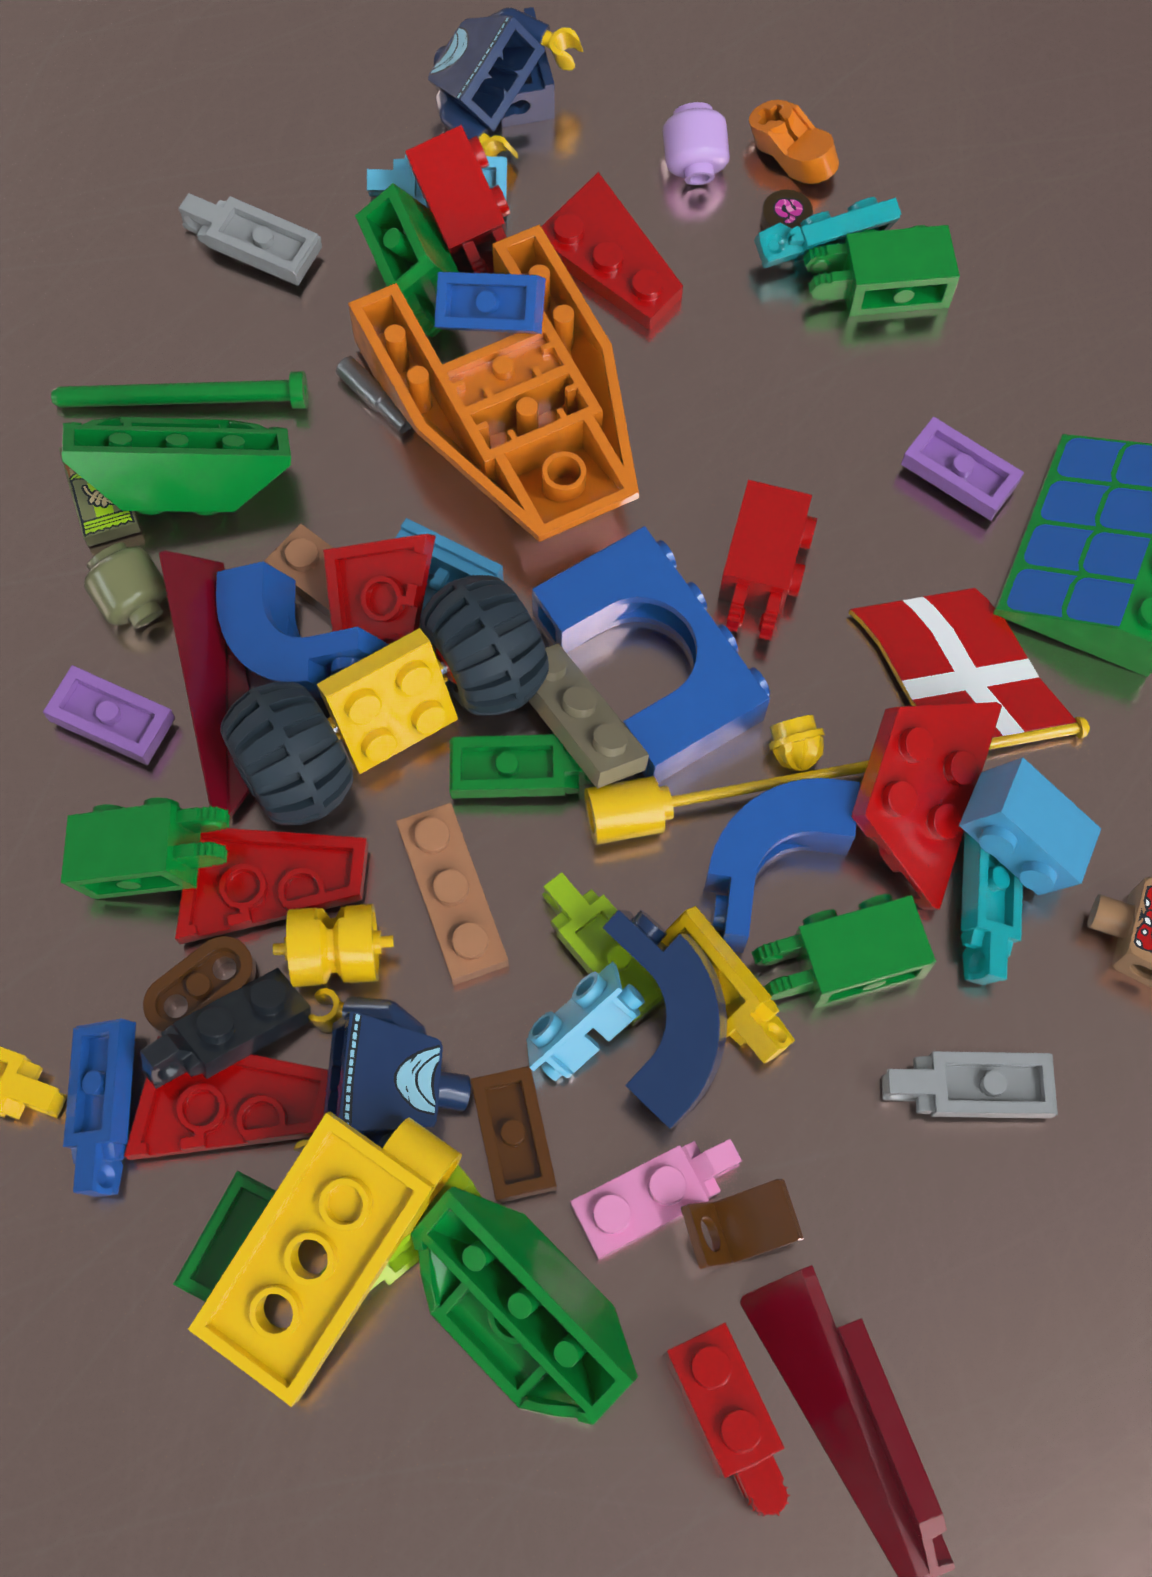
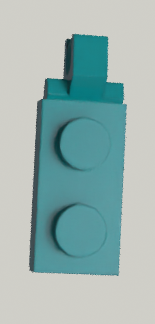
M869 197L849 206L847 213L831 217L829 211L820 212L804 219L800 223L801 227L796 226L792 229L782 223H778L758 233L754 242L763 268L793 259L795 262L804 260L803 256L806 255L809 249L814 247L844 244L847 233H859L868 229L877 231L889 230L902 215L896 197L879 203L876 197Z
M966 832L964 835L961 931L963 932L961 940L962 945L966 946L962 953L964 980L979 985H986L1007 980L1008 957L1011 955L1013 943L1020 942L1022 937L1023 884L1019 878L993 855L985 852L979 843Z

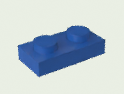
M438 272L434 327L443 330L542 334L546 278L539 275Z

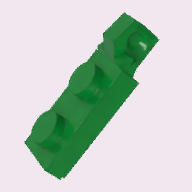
M555 734L450 738L449 792L451 799L565 796V793H579V784H593Z

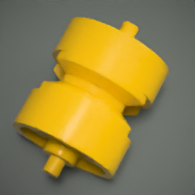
M374 904L346 905L340 908L336 918H330L323 908L289 909L284 943H273V955H285L293 987L326 984L332 973H337L344 983L376 982L379 980V954L383 953V948L394 947L393 935L382 936L381 930L377 929Z

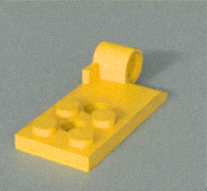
M327 1112L188 1330L292 1407L303 1396L402 1240L411 1234L427 1207L448 1182L459 1164L462 1154L410 1117L400 1124L384 1147L381 1148L335 1114ZM304 1240L317 1241L324 1247L328 1263L322 1274L310 1273L301 1265L298 1252ZM269 1294L281 1295L290 1303L293 1317L289 1327H276L267 1319L264 1312V1303Z

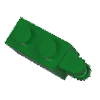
M917 225L905 229L882 231L868 229L859 233H847L844 244L814 247L809 249L806 255L803 256L807 271L812 272V274H819L814 276L811 282L808 283L812 298L817 299V301L846 299L849 317L949 308L960 278L949 225L929 227Z
M149 798L144 800L142 806L124 808L118 805L102 804L94 806L92 812L68 815L61 883L93 899L197 888L198 868L227 863L226 846L215 842L202 843L200 842L201 833L229 828L230 815L228 810L211 806L182 809L175 800Z
M891 894L874 896L861 902L858 905L859 910L839 916L834 909L814 913L803 919V926L798 927L794 936L757 947L751 952L755 964L768 966L796 957L801 970L799 973L777 977L763 986L772 996L771 1000L783 999L808 992L815 1009L926 977L935 965L936 959L912 895L893 900Z

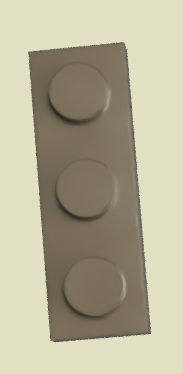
M560 644L546 647L549 671L545 681L529 702L591 782L598 789L645 771L649 758L648 752Z

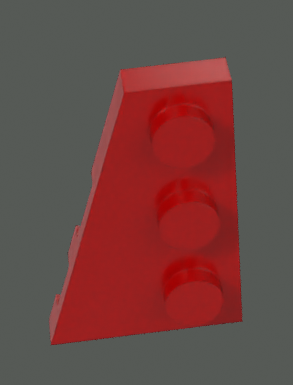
M599 172L541 226L571 275L649 331L682 299V283Z
M234 828L201 833L200 842H215L226 846L227 863L198 868L197 888L182 889L175 939L179 944H185L287 919L289 909L323 908L325 910L362 901L369 846L367 838Z
M251 1054L208 1079L202 1073L191 1077L186 1072L156 1089L146 1076L124 1157L128 1160L310 1138L324 1116L328 1069Z

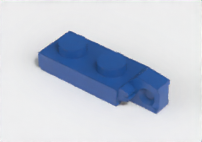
M121 1018L79 1025L73 1028L63 1147L71 1148L73 1164H75L74 1193L95 1197L118 1195L123 1170L121 1160H124L125 1145L128 1142L136 1022Z

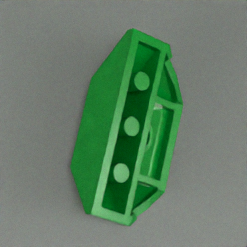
M115 417L91 420L84 424L79 422L63 423L62 461L122 511H138L147 515L159 514L163 511L194 512L199 515L235 512L291 466V451L287 428L269 427L267 429L259 424L242 421Z
M453 1186L443 1194L411 1232L414 1249L419 1252L420 1274L430 1314L518 1408L552 1416L577 1418L578 1422L594 1425L638 1378L615 1306L525 1214Z

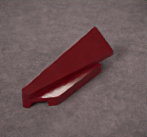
M159 551L209 806L228 810L230 828L233 824L232 816L247 797L250 790L235 766L233 758L223 740L221 723L231 706L251 688L247 667L238 660L229 648L218 620L216 606L217 572L226 570L223 562L177 552Z
M812 1265L742 1296L740 1300L741 1307L897 1576L938 1577L954 1570V1562L942 1536V1533L947 1531L943 1512L862 1318L836 1328Z

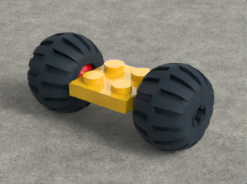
M471 575L446 584L431 597L421 613L419 629L317 683V687L331 717L326 718L312 695L299 683L272 682L252 688L231 706L222 720L221 734L241 777L269 819L280 825H302L327 816L343 801L352 786L353 771L339 741L340 739L351 763L358 773L361 774L459 720L448 689L460 705L474 715H499L522 707L537 693L545 681L549 671L548 656L533 619L513 589L498 577Z

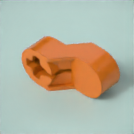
M770 100L760 104L750 114L749 124L757 149L773 156L790 178L802 183L814 184L829 179L838 170L839 159L832 135L827 131L816 128L798 105L785 100Z

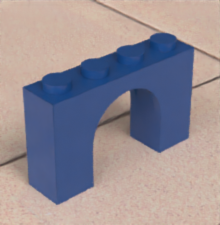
M643 526L533 588L532 614L554 645L559 643L566 653L614 626L629 622H644L662 627L675 635L685 646L693 667L688 679L669 695L623 721L649 754L646 770L642 771L645 777L655 776L657 782L660 783L764 721L770 701V689L763 675L754 667L749 669L738 655V645L730 630L723 624L717 626L706 611V600L697 585L693 582L686 583L676 569L675 557L668 545L662 540L656 542L647 528Z

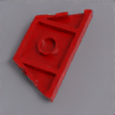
M997 702L901 706L885 709L851 817L866 837L876 842L880 856L892 872L903 873L918 893L913 900L918 907L924 910H940L964 832L959 824L983 770L1002 705Z

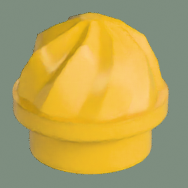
M814 715L793 718L769 727L773 741L768 743V746L781 766L796 771L809 770L823 755V737L825 733L823 728L817 729Z

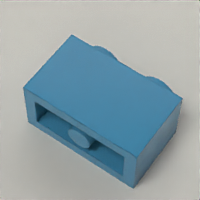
M1023 757L981 772L959 824L966 833L979 843L985 852L993 855L1019 878L1025 887L1037 895L1082 884L1101 828Z

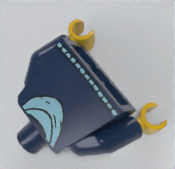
M510 7L504 8L488 17L465 19L460 23L447 46H442L436 51L434 67L428 76L429 82L439 90L435 100L441 122L449 130L462 125L468 139L477 136L486 156L497 157L500 152L509 151L518 159V154L510 143L502 136L489 137L487 135L488 129L494 131L544 53L545 48L543 46L551 49L559 68L568 71L575 68L572 56L564 50L574 48L577 51L583 52L576 32L571 28L565 27L553 33L550 31L549 24Z
M321 988L316 991L314 997L319 1003L325 1005L333 1004L332 1010L327 1015L316 1016L310 1014L308 1016L318 1030L332 1032L324 1116L327 1112H332L383 1148L394 1131L408 1117L427 1130L435 1127L438 1108L459 1111L466 1109L471 1093L469 1075L441 1071L442 1042L438 1038L427 1035L425 1026L396 1001L349 997L345 1002H342L331 989ZM309 1140L297 1142L293 1150L302 1152Z

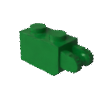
M392 183L359 211L355 217L386 286L397 283L424 333L432 338L442 331V329L434 327L438 272L459 271L429 208Z

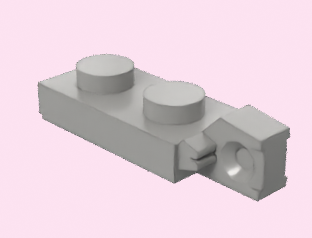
M188 193L178 208L182 216L183 227L197 234V239L209 248L297 286L322 248L321 236H318L317 233L229 196L227 201L219 200L215 205Z
M933 1051L929 1056L915 1057L913 1059L914 1069H888L887 1073L881 1076L883 1100L916 1101L917 1114H931V1117L1053 1118L1058 1115L1053 1055L1050 1053Z

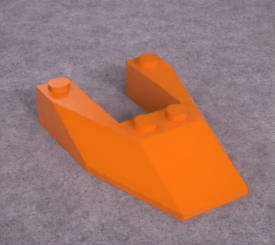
M539 224L492 244L494 274L539 275L546 278L542 334L516 333L442 364L397 283L348 303L354 341L375 379L416 433L538 542H541L638 499L639 490L612 344Z

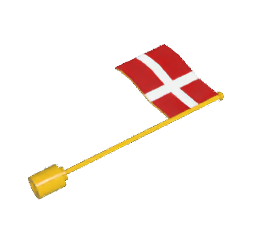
M976 588L849 610V614L861 624L880 648L912 706L997 702L1001 704V712L989 750L1076 734L1079 739L1088 735L1090 731L1088 721L1083 717L1074 718L1037 674L1006 620L993 614L995 607ZM869 760L671 796L667 785H658L655 776L611 783L598 789L595 786L585 788L584 795L591 836L594 844L599 845L664 833L665 821L674 818L673 807L766 791L778 785L802 779H832L865 773Z

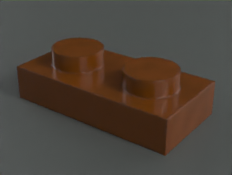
M526 1066L471 1078L496 1203L557 1190L531 1068Z

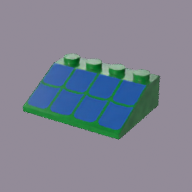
M1062 434L993 614L1146 677L1152 673V444Z

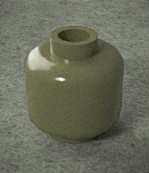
M124 542L117 543L105 548L87 563L89 572L85 577L84 588L108 623L123 625L131 622L133 627L138 629L151 623L163 613L159 604L167 596L164 577L148 552L138 546L127 547Z

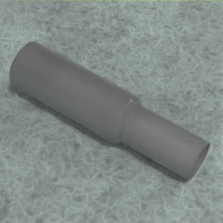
M352 356L344 358L338 364L336 374L371 409L379 412L401 434L407 432L412 427L383 390L379 382Z

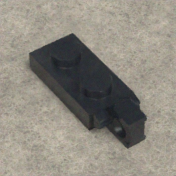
M276 968L166 1028L161 1033L162 1037L140 1050L142 1070L156 1089L186 1072L191 1077L202 1073L208 1079L309 1023L310 1019L308 1016L311 1014V1006L296 988L292 986L280 969Z

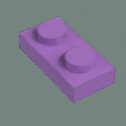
M934 416L905 452L901 462L902 466L990 521L1017 487L1024 474L1020 469Z
M73 665L43 711L48 721L145 765L149 764L175 720L171 709Z

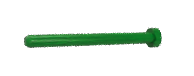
M291 371L289 380L58 386L52 390L51 400L54 405L60 408L290 401L292 409H307L308 384L305 371Z

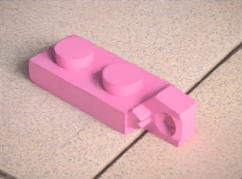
M731 1139L703 1153L700 1152L697 1144L693 1141L682 1148L679 1145L571 1200L570 1206L597 1260H600L682 1218L681 1206L690 1203H708L710 1198L721 1192L715 1179L739 1167V1163L742 1160Z

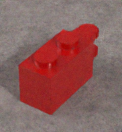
M460 125L406 150L405 154L451 256L454 257L464 252L473 273H490L484 259L480 257L476 246L491 239L497 242L507 238L505 234L506 223L503 217L510 215L511 212L500 186L496 185L490 188L482 169L488 167L489 162L478 137L475 136L468 139L463 126Z
M748 479L723 571L718 597L720 600L732 602L726 622V627L730 631L737 633L738 628L742 626L746 611L744 606L765 610L761 615L758 627L759 638L771 641L777 615H782L787 595L798 597L806 565L796 563V557L799 548L810 550L818 519L807 516L812 498L811 494Z
M725 1322L667 1350L662 1356L717 1477L725 1479L733 1475L742 1496L748 1500L746 1505H750L751 1511L757 1512L758 1516L760 1514L763 1517L775 1514L779 1516V1513L786 1504H789L787 1498L790 1494H787L786 1491L788 1487L783 1485L784 1478L773 1454L785 1449Z

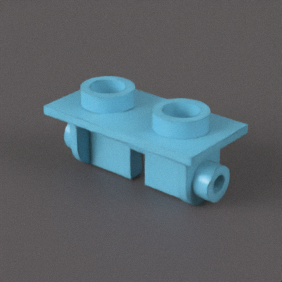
M613 961L599 974L592 972L585 976L574 989L572 998L557 1012H547L534 1023L526 1039L529 1068L535 1071L541 1065L543 1071L554 1081H557L562 1076L570 1078L600 1050L599 1044L587 1034L592 1028L609 1042L640 1015L638 1008L645 1000L640 992L631 984L622 989L618 968Z

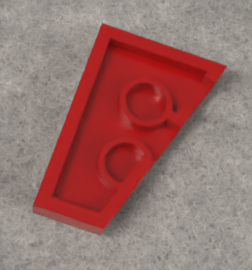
M420 534L324 549L332 632L360 627L382 641L391 644L419 628L436 535Z

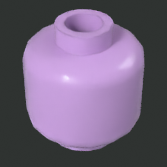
M703 102L687 103L675 109L673 116L668 118L662 130L665 161L668 171L677 177L685 178V182L690 185L709 183L714 180L715 174L723 170L730 161L726 119L718 111L713 110L711 105Z

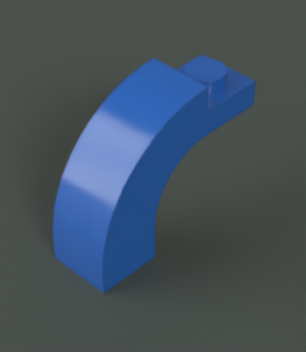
M264 561L218 571L216 606L218 620L226 643L242 664L272 682L299 683L308 690L313 698H322L317 683L389 645L360 627L302 638L295 619V579Z
M829 778L791 781L771 788L753 798L728 822L714 847L703 891L726 894V896L716 894L712 926L716 930L722 931L721 937L734 952L743 953L750 932L755 878L766 864L782 854L793 851L806 850L847 855L856 834V822L851 815L860 790V782Z

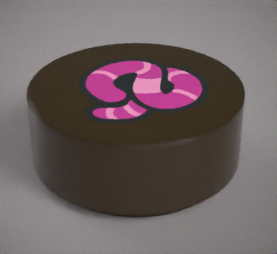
M789 189L776 191L770 194L764 201L761 226L763 230L778 223H782L792 229L796 226L801 227L800 223L813 215L812 204L805 195L798 191Z

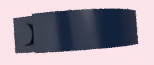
M618 910L602 928L653 976L661 989L666 1005V1026L660 1045L651 1058L625 1086L671 1129L679 1124L696 1106L713 1082L719 1069L727 1036L725 999L718 976L709 958L689 934H679L667 947L661 942L667 935V932L647 913L640 910L634 916L630 911Z

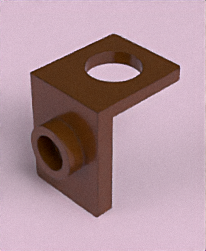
M775 1179L716 1202L690 1203L681 1206V1212L700 1269L733 1265L803 1239L784 1179ZM701 1220L706 1225L712 1241V1250L710 1249L704 1238L701 1227Z

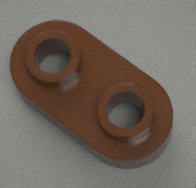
M216 937L205 942L151 984L144 996L143 1010L148 1022L161 1034L166 1028L173 1025L174 1022L253 981L256 976V964L247 946L233 937ZM226 963L235 964L236 972L231 978L227 980L217 978V971L220 966ZM175 1001H187L188 1008L182 1016L177 1018L169 1016V1008Z

